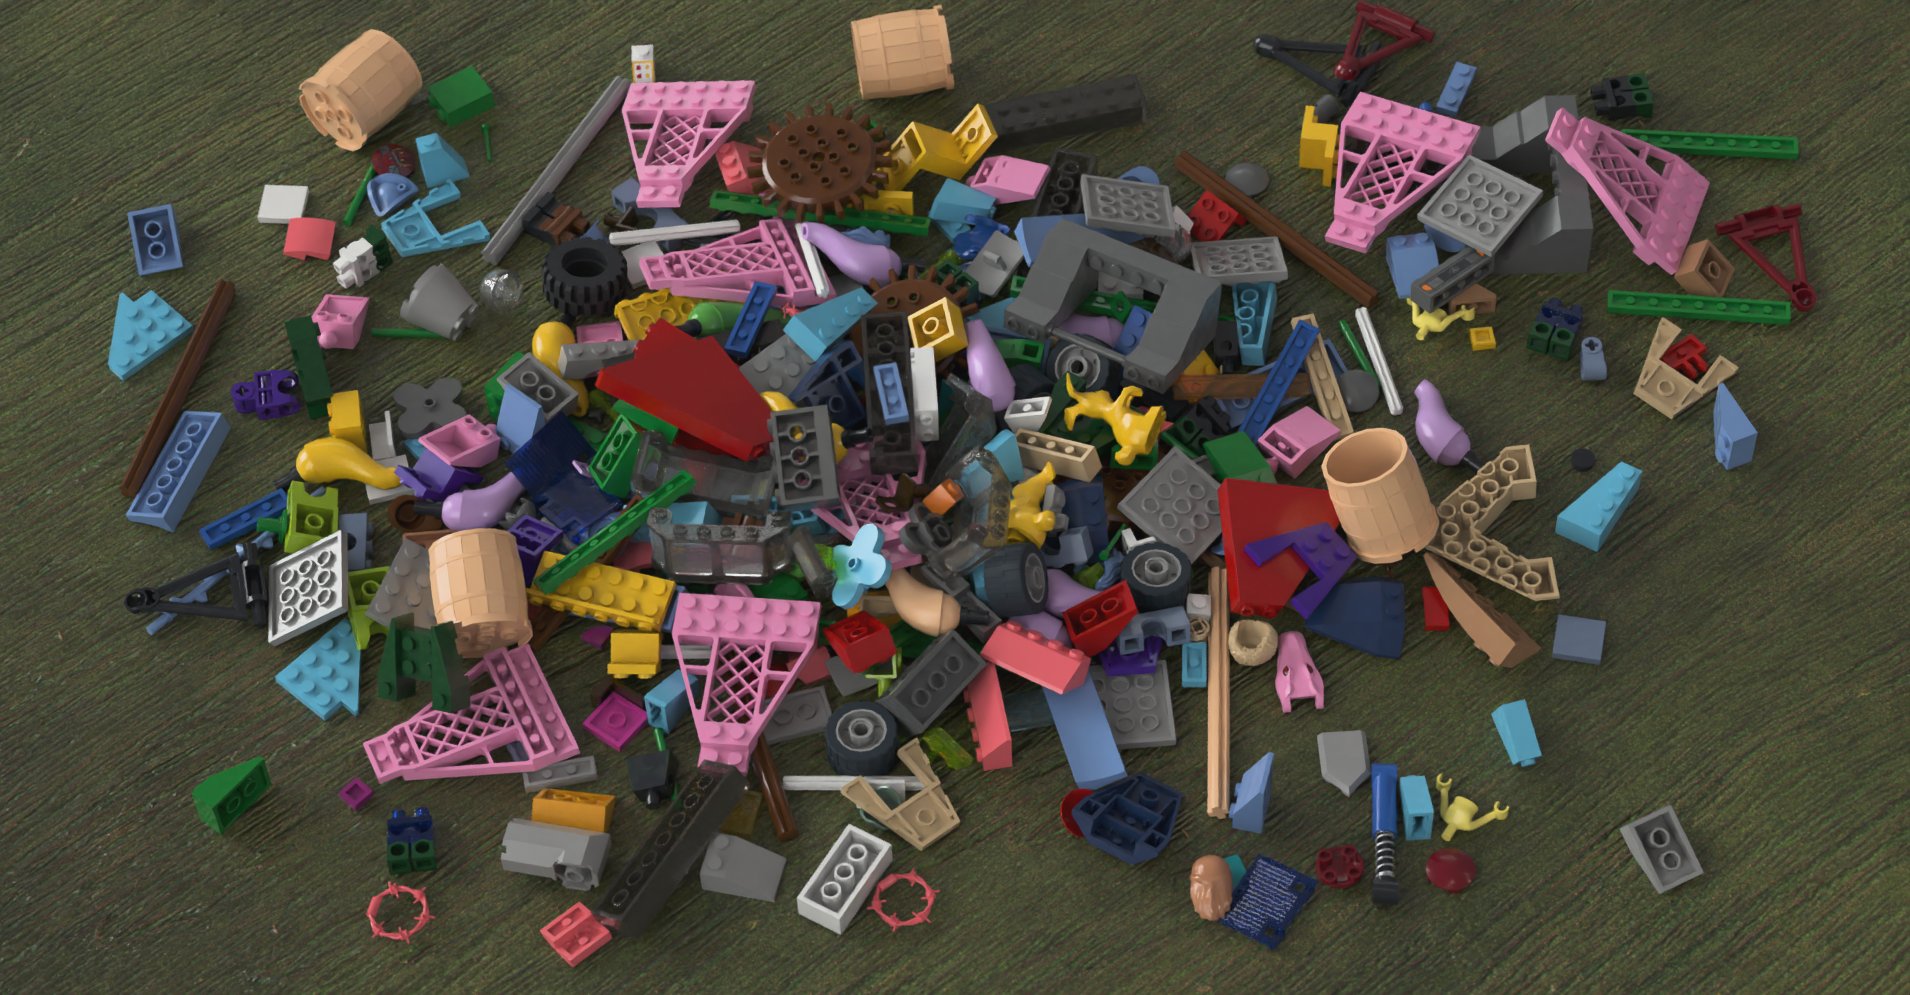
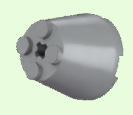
M440 264L439 267L431 266L413 285L415 289L410 295V300H404L400 310L401 318L408 323L457 342L463 334L462 330L466 326L472 327L476 322L477 317L475 313L479 309V305L451 271L443 264Z

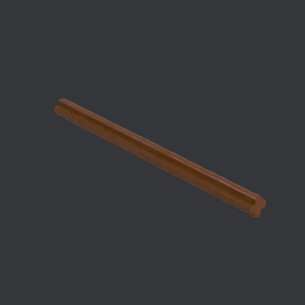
M1183 151L1181 155L1176 157L1175 168L1219 198L1270 237L1277 236L1280 245L1366 308L1371 309L1374 304L1378 303L1380 300L1379 295L1381 294L1378 290L1190 153Z
M223 279L218 281L119 487L122 490L121 494L123 496H131L135 499L150 473L236 292L233 282H225Z
M733 649L724 655L728 662L736 657ZM720 659L718 663V669L724 665V663ZM739 663L734 666L738 673L741 672ZM730 670L721 675L724 682L734 677ZM740 681L730 687L734 694L744 688ZM749 693L740 699L744 705L752 701ZM736 702L731 705L734 713L741 709ZM754 708L750 710L752 714H754ZM745 713L737 719V722L746 724L751 719ZM762 731L758 738L757 746L750 755V759L779 841L786 842L788 839L798 837V828Z

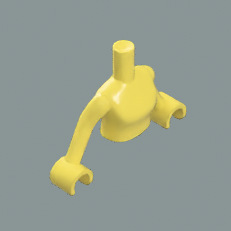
M1407 298V303L1412 306L1413 324L1420 328L1416 334L1418 340H1424L1428 332H1442L1452 321L1459 317L1465 321H1471L1475 317V307L1466 310V305L1464 304L1461 306V310L1449 316L1440 308L1430 314L1424 311L1420 315L1419 306L1412 302L1411 298Z
M1443 774L1437 776L1436 788L1440 791L1441 795L1440 816L1448 824L1442 834V838L1445 841H1450L1457 829L1471 831L1495 818L1499 820L1507 818L1509 806L1503 811L1498 810L1499 801L1495 803L1494 811L1474 821L1472 819L1478 811V807L1472 801L1457 796L1448 807V791L1451 788L1452 779L1450 778L1447 783H1442Z

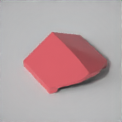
M817 644L816 653L811 655L797 677L806 686L831 677L825 665V660L831 658L825 645ZM786 651L788 663H785L789 672H791L803 652Z

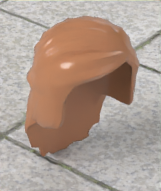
M1206 855L1199 858L1192 866L1191 875L1189 876L1191 880L1190 894L1195 912L1200 914V918L1213 921L1224 918L1225 912L1230 910L1233 881L1230 866L1225 859L1216 855Z

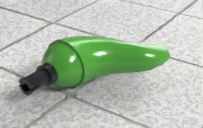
M700 302L693 307L687 321L675 327L697 340L713 336L718 343L726 341L735 326L744 304ZM769 309L757 336L784 332L783 329L792 317L786 314L784 319L782 310Z

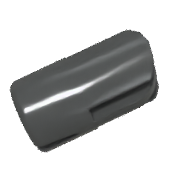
M1328 94L1324 95L1313 105L1315 106L1314 115L1318 116V123L1326 124L1340 109L1337 99Z

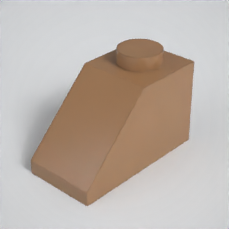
M1476 283L1447 302L1450 315L1461 310L1463 304L1466 305V310L1475 307V314L1495 312L1497 297L1495 293Z

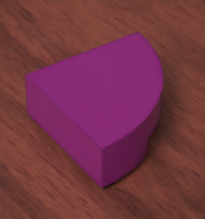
M596 626L588 629L581 635L582 641L602 650L611 639V633L615 630L610 626Z

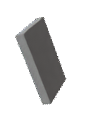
M824 685L786 694L763 730L768 745L825 731V726L832 715ZM773 698L765 699L763 713L766 711Z

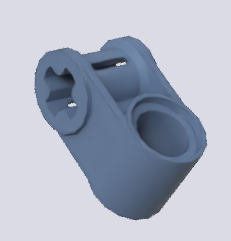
M1587 337L1582 341V352L1580 353L1582 381L1606 380L1607 369L1602 343L1598 338Z

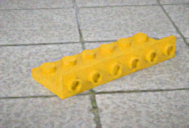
M664 288L652 294L644 293L633 300L625 299L615 305L614 316L619 318L628 340H644L647 336L645 333L652 322L656 323L660 317L676 326L684 324L693 307L700 302H731L745 304V302L672 295L669 288Z
M544 551L534 579L564 558L565 555ZM594 562L578 571L575 577L567 579L552 593L543 594L532 582L530 589L526 588V595L529 602L536 606L545 604L557 611H564L565 609L581 617L590 615L602 622L611 620L620 626L629 627L631 625L641 631L650 633L651 630L660 632L676 588V583Z

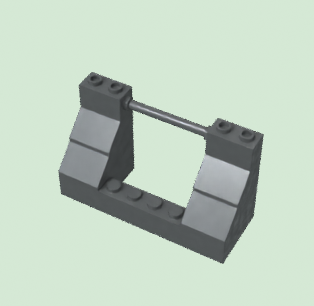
M1575 95L1543 96L1522 111L1514 112L1493 127H1480L1481 133L1472 147L1471 156L1508 174L1552 172V183L1557 186L1554 189V198L1535 210L1530 211L1494 254V272L1489 275L1587 272L1593 234L1587 180L1567 163L1562 154L1545 141L1556 112L1562 107L1579 121Z
M1062 218L1047 233L1019 296L1005 309L1004 328L1042 344L1052 335L1122 364V367H1124V378L1164 394L1216 336L1222 282ZM1098 271L1160 295L1157 306L1148 321L1138 346L1126 356L1059 328L1097 288Z

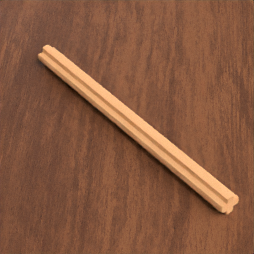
M1218 566L1211 568V572L1208 573V595H1211V616L1208 634V815L1223 819L1230 812V650L1228 645L1230 634V598L1226 568L1220 569Z

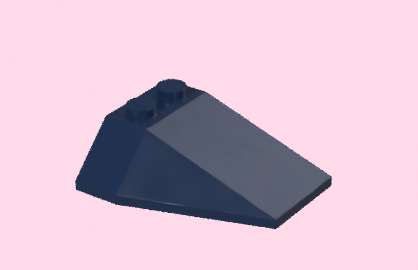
M1097 473L1090 482L1071 478L1057 484L1056 486L1065 495V505L1062 507L1061 514L1069 517L1067 529L1088 527L1094 553L1085 564L1103 563L1104 560L1100 559L1099 554L1107 548L1109 539L1102 473ZM1044 500L1040 504L1041 512L1043 511ZM1063 531L1057 532L1056 537H1048L1046 535L1045 543L1053 549H1060L1059 536Z
M1379 576L1338 581L1307 620L1304 618L1305 629L1375 657L1399 659L1405 628L1403 584L1395 578Z
M1139 772L1084 797L1072 809L1071 814L1088 843L1132 865L1158 857L1169 845L1183 793Z

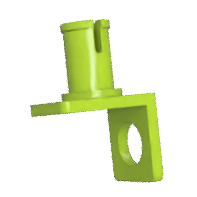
M897 647V654L892 656L893 670H871L866 674V678L878 680L879 697L892 684V679L898 678L903 673L901 647Z

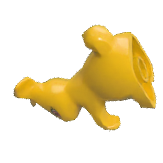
M1067 373L1066 386L1069 396L1079 402L1065 409L1064 420L1069 431H1072L1077 415H1085L1092 419H1103L1112 427L1116 441L1122 446V449L1116 452L1115 460L1120 465L1128 466L1134 461L1136 455H1147L1151 452L1166 419V411H1163V406L1151 407L1149 412L1143 415L1130 409L1133 398L1135 396H1142V389L1135 386L1126 387L1114 402L1107 391L1077 392L1071 383L1070 374Z
M1047 462L1041 473L1015 486L1012 491L1013 500L1001 503L994 508L990 515L991 521L998 523L1002 517H1004V520L999 527L988 535L987 539L991 544L1002 546L1032 542L1037 548L1040 549L1042 547L1047 531L1052 530L1056 523V516L1053 511L1045 510L1041 512L1040 504L1045 499L1047 485H1054L1052 481L1056 476V472L1051 462Z

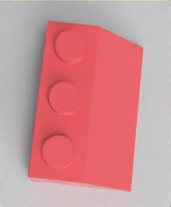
M731 141L722 144L715 152L729 192L754 195L751 183L764 177L749 179L747 167L759 166L762 163L750 162L748 153L749 150L761 151L760 148ZM768 189V190H765V191H763V192H760V193H758V194H755V195L758 196V195L761 194V193L768 192L769 189Z

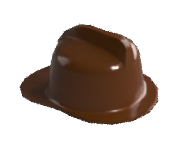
M401 495L390 503L387 512L388 520L393 527L400 531L414 533L437 531L441 528V519H435L434 516L414 515L415 500L428 502L412 495Z

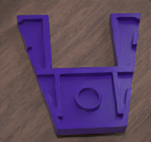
M1327 522L1252 542L1244 548V551L1260 567L1292 547L1318 576L1320 581L1296 595L1290 602L1306 620L1357 558V555Z
M1158 636L1147 637L1144 639V651L1120 655L1114 639L1105 650L1099 652L1096 656L1107 677L1156 673L1163 638Z

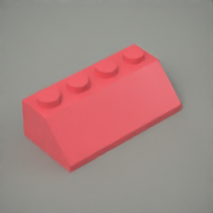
M1008 621L999 625L979 655L985 660L1061 695L1084 685L1091 658L1085 656L1082 651L1069 649L1058 640H1049L1043 637V634L1039 631L1027 630L1016 621Z
M988 661L985 667L962 690L964 702H969L970 708H967L968 721L974 724V728H971L973 742H978L979 748H975L977 762H982L984 771L1012 767V740L994 663Z

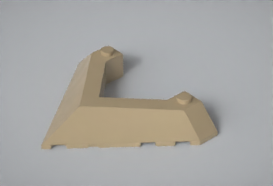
M1529 444L1505 447L1492 462L1489 461L1479 469L1475 477L1470 481H1465L1440 503V506L1435 509L1439 519L1436 535L1424 548L1534 601L1558 599L1560 595L1552 557L1529 560L1521 555L1518 557L1508 551V547L1498 541L1490 540L1481 535L1512 501L1536 498L1537 481Z

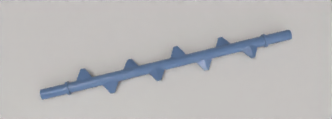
M321 486L311 496L321 497L325 495L326 489ZM264 532L252 543L257 544V550L260 547L272 549L274 547L272 538L278 533ZM238 543L235 547L236 551L239 552L241 564L244 561L243 544ZM229 569L204 579L199 586L184 598L171 597L169 601L192 603L194 601L207 602L206 591L229 573ZM163 612V615L146 628L147 632L153 635L165 624L173 621V618L178 614Z

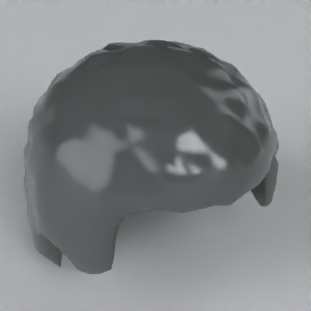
M521 498L522 505H513L511 510L506 512L505 518L498 520V524L505 530H508L525 514L536 519L537 511L535 505L531 501Z

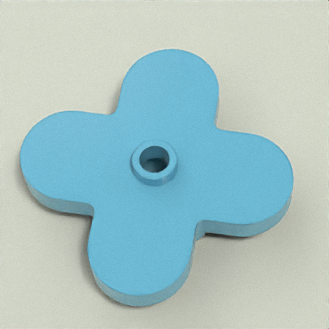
M866 524L861 527L850 547L838 545L829 552L826 558L825 568L827 573L838 578L833 589L832 599L837 606L843 609L853 608L859 602L862 594L868 593L867 589L883 586L891 575V562L883 557V553L880 551L884 543V532L874 524Z

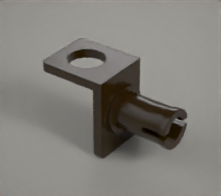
M632 206L628 208L623 216L607 212V215L604 216V225L615 227L618 232L638 230L634 228L638 223V217Z
M901 473L895 496L876 498L875 502L886 513L909 511L913 498H926L929 495L924 493H930V487L927 483L916 484L906 473ZM885 503H892L896 507L888 506Z

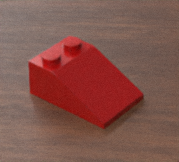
M1124 580L1063 611L1062 614L1075 647L1082 651L1085 656L1091 657L1105 650L1139 611L1128 582Z
M865 610L822 629L824 636L842 662L853 673L865 672L870 668L869 666L876 663H884L890 660L891 656L897 654L888 627Z

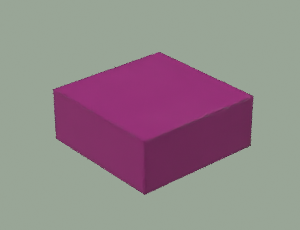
M356 777L339 792V797L357 811L372 799L374 794L369 787Z

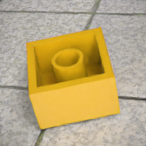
M946 297L907 317L914 348L933 347L934 363L968 346L960 308Z
M358 390L333 393L331 403H327L328 414L331 417V421H329L330 435L334 438L345 439L368 454L365 417Z

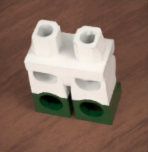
M373 224L366 228L367 235L359 241L350 243L347 249L345 247L339 250L340 258L333 262L334 268L340 274L337 276L338 282L345 289L354 283L360 288L365 284L364 281L371 279L393 263L386 236Z

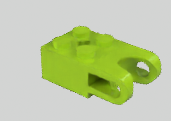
M292 480L287 494V532L285 534L284 552L295 553L338 532L339 507H337V488L326 487L325 495L313 497L305 491L303 482Z
M389 566L348 572L347 612L357 650L369 649L368 642L373 634L384 633L388 635V627L367 617L365 613L388 572Z

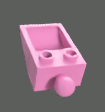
M1003 155L984 158L977 174L968 177L966 180V186L995 197L994 206L1035 199L1050 167Z
M326 294L312 315L313 323L318 322L321 335L317 336L319 346L326 349H354L361 336L370 302L369 297Z
M620 321L576 327L577 343L623 341ZM601 369L587 374L585 378L599 376Z
M1306 406L1273 424L1257 441L1260 453L1266 458L1265 460L1270 465L1273 474L1277 472V467H1279L1295 479L1341 434V430Z
M469 414L419 437L418 442L450 466L482 467L497 460L501 438L496 433L497 425L488 424L484 426Z

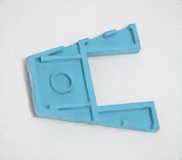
M451 179L446 180V184L441 188L436 187L431 190L424 199L414 201L412 203L413 206L405 211L402 209L381 223L382 230L401 257L490 241V233L480 220L440 235L424 213L461 198L460 191Z

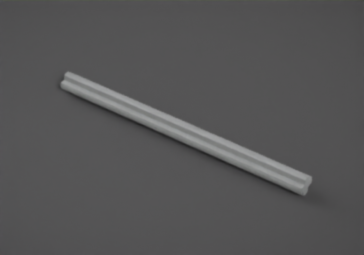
M615 77L481 252L484 255L482 259L486 263L490 262L493 266L499 263L524 230L523 216L533 206L536 207V203L547 192L552 193L609 119L628 94L631 83L627 78Z

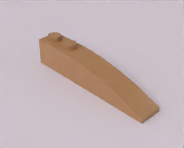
M1428 552L1423 555L1443 600L1456 620L1475 641L1474 645L1490 656L1489 660L1492 664L1499 668L1501 666L1512 668L1541 649L1506 612L1501 614L1493 608L1495 603L1491 599L1477 594L1478 588L1465 579H1459L1461 573L1440 555Z

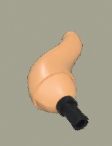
M905 568L891 571V575L885 583L898 614L912 628L922 633L938 637V635H942L950 630H955L958 625L974 624L988 626L989 611L970 610L968 607L960 606L953 596L943 593V590L933 589L921 584Z

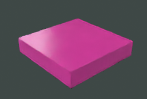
M613 691L582 724L584 730L618 752H621L648 724L647 712Z

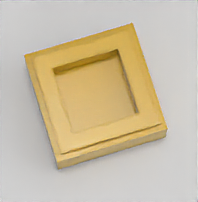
M1492 326L1469 329L1473 351L1496 348Z

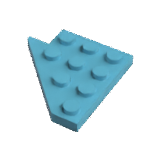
M152 290L135 302L123 292L120 293L108 360L110 370L121 380L125 381L194 331L193 325Z
M344 618L275 676L278 684L324 721L342 706L357 717L359 715L362 650H357L350 621Z

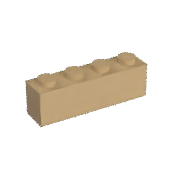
M1019 428L1015 433L1023 466L1043 470L1049 461L1052 463L1056 474L1090 482L1102 468L1095 446Z

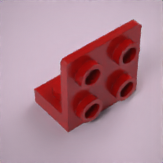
M1208 190L1205 191L1187 215L1194 223L1190 233L1202 242L1220 241L1235 223L1243 227L1248 221Z

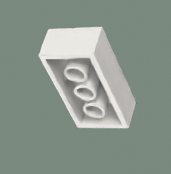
M848 824L797 897L798 914L841 935L892 862L891 844Z

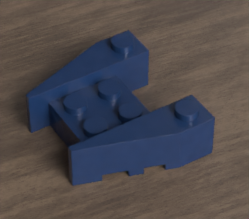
M852 341L841 342L823 353L788 396L792 402H798L802 399L806 407L827 405L831 413L832 423L840 425L845 430L851 429L855 431L870 427L874 434L889 426L885 423L881 402H873L864 408L845 374L846 371L863 361Z

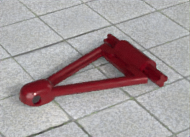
M1359 0L1355 7V10L1359 13L1344 57L1337 63L1334 74L1341 79L1354 80L1359 75L1361 69L1415 45L1422 40L1432 43L1436 33L1419 25V21L1381 4L1374 6ZM1365 25L1377 28L1401 39L1361 59L1355 56Z
M1796 203L1785 207H1780L1777 204L1734 216L1733 220L1715 224L1716 234L1719 236L1729 234L1728 238L1789 295L1797 310L1808 312L1815 306L1816 294L1807 280L1799 220L1796 217L1803 214L1801 204ZM1789 231L1796 280L1791 282L1749 241Z

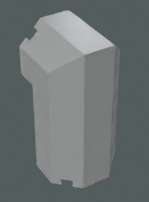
M514 818L513 821L508 823L502 846H506V853L501 854L503 870L549 877L557 881V878L563 880L562 885L566 888L588 891L592 885L594 887L599 886L612 843L608 833Z

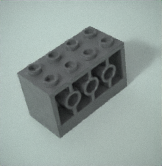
M820 405L770 412L771 419H767L768 432L774 442H770V451L773 460H776V465L772 466L774 480H776V484L779 483V489H775L776 501L779 507H783L785 513L842 505L832 420L828 406ZM802 433L803 436L800 439L795 438L797 434ZM804 456L806 459L799 463L797 460ZM805 479L809 481L805 486L800 484Z
M954 629L936 637L874 703H878L890 711L891 715L896 719L898 730L906 738L923 732L987 663Z

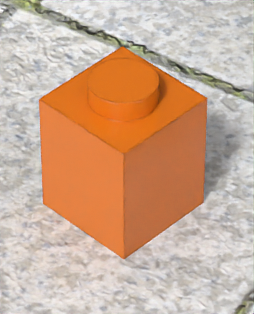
M949 478L933 490L922 502L932 513L943 516L965 495L961 492L960 486Z

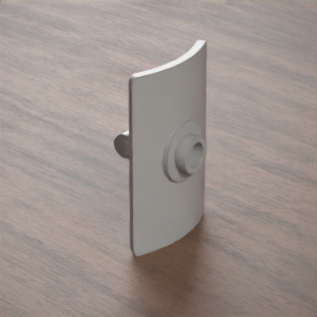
M998 230L992 234L965 270L967 274L979 282V293L993 298L997 295L1024 259L1019 242L1007 237Z
M839 656L825 660L828 672L842 696H847L878 684V680L866 678V674L853 673L845 666ZM892 657L873 670H893ZM902 662L904 672L907 668Z

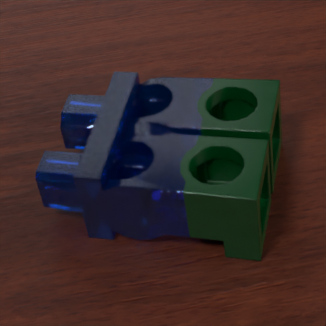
M1551 298L1549 302L1544 301L1542 309L1528 333L1526 348L1546 354L1549 348L1548 355L1568 361L1574 342L1581 329L1583 307L1574 304L1571 305L1570 309L1562 307L1563 302L1560 299Z
M417 808L415 810V817H407L406 812L403 810H393L391 819H387L386 861L390 875L412 873L411 847L415 872L437 870L435 828L428 808Z

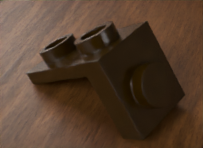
M609 674L591 690L590 698L594 709H597L614 691L646 712L644 695L637 690L633 691L621 679H615Z

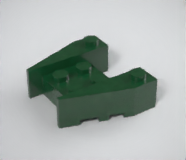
M311 315L286 321L284 324L310 420L329 416L327 403H331L333 393L324 360H327L323 347L320 348L317 336L321 335L318 322L313 323Z
M1067 370L1054 386L1051 394L1052 402L1039 433L1095 446L1099 460L1105 457L1109 458L1112 447L1117 445L1118 442L1113 434L1112 427L1103 419H1092L1085 415H1077L1072 431L1067 429L1064 420L1065 409L1079 402L1069 396L1066 386L1067 373L1070 374L1071 383L1077 392H1086L1087 383L1083 378ZM1130 405V409L1145 415V412Z
M412 612L391 619L378 672V698L397 702L415 696V679L432 682L433 710L454 713L470 707V682L468 675L464 676L461 663H464L462 654H458L455 639L458 637L452 620L433 625L431 629L414 626V613Z

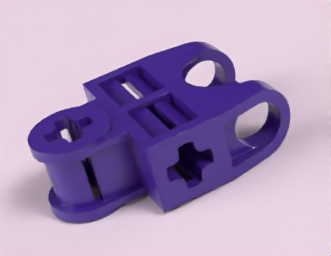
M289 370L255 372L253 382H240L232 387L231 396L234 399L235 410L241 414L257 412L259 420L281 418L295 414L301 407L300 399L284 393L298 386V375ZM288 378L293 379L292 381H283Z

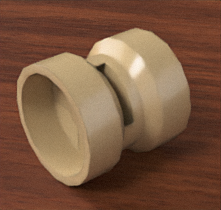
M1192 617L1189 619L1191 642H1206L1207 644L1209 623L1202 617Z

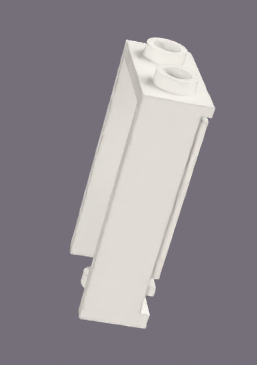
M933 347L910 348L915 440H939Z

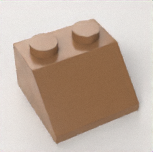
M1707 239L1687 247L1674 278L1688 293L1698 296L1723 297L1735 268L1712 242Z

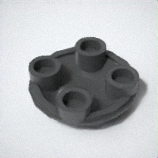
M1240 163L1231 167L1225 180L1251 199L1254 195L1263 192L1269 185L1267 172L1261 166L1254 163Z
M1356 369L1346 371L1338 377L1336 381L1347 411L1362 412L1371 410L1378 399L1379 388L1372 375L1366 371Z

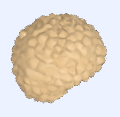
M1253 619L1238 621L1232 626L1228 638L1230 654L1239 664L1258 666L1272 658L1277 650V631L1268 622L1255 621Z

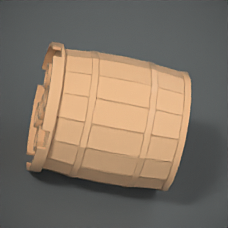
M935 5L933 9L893 12L851 21L854 53L863 100L907 96L943 87L946 90L954 89V76L950 70L952 59L944 15L941 16L942 5Z
M371 29L364 32L352 43L346 45L322 66L313 77L301 83L299 89L302 90L303 94L299 96V99L307 117L319 132L325 137L330 134L338 140L335 144L342 149L355 151L362 148L370 136L380 131L381 128L399 114L415 95L421 91L423 84L421 73L405 48L382 31Z
M1386 428L1365 429L1345 437L1336 443L1325 455L1322 470L1328 485L1330 498L1342 528L1347 534L1349 547L1360 560L1374 564L1393 563L1402 560L1401 555L1413 549L1417 553L1426 547L1436 535L1439 519L1435 506L1430 503L1427 487L1416 459L1412 455L1405 437L1400 433Z
M476 528L458 531L435 541L428 550L434 613L437 624L449 620L454 622L458 637L455 639L458 654H462L463 658H483V654L504 646L508 651V646L518 643V647L527 644L533 637L531 621L528 620L526 586L516 537L508 531L494 528Z

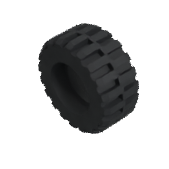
M578 237L573 238L571 241H562L561 245H555L543 260L542 288L544 296L555 309L559 308L562 313H571L572 316L584 315V317H591V315L595 314L596 316L602 315L605 311L608 313L627 294L628 267L626 258L618 248L615 249L616 247L613 244L605 243L601 239L593 240L592 237L580 239Z

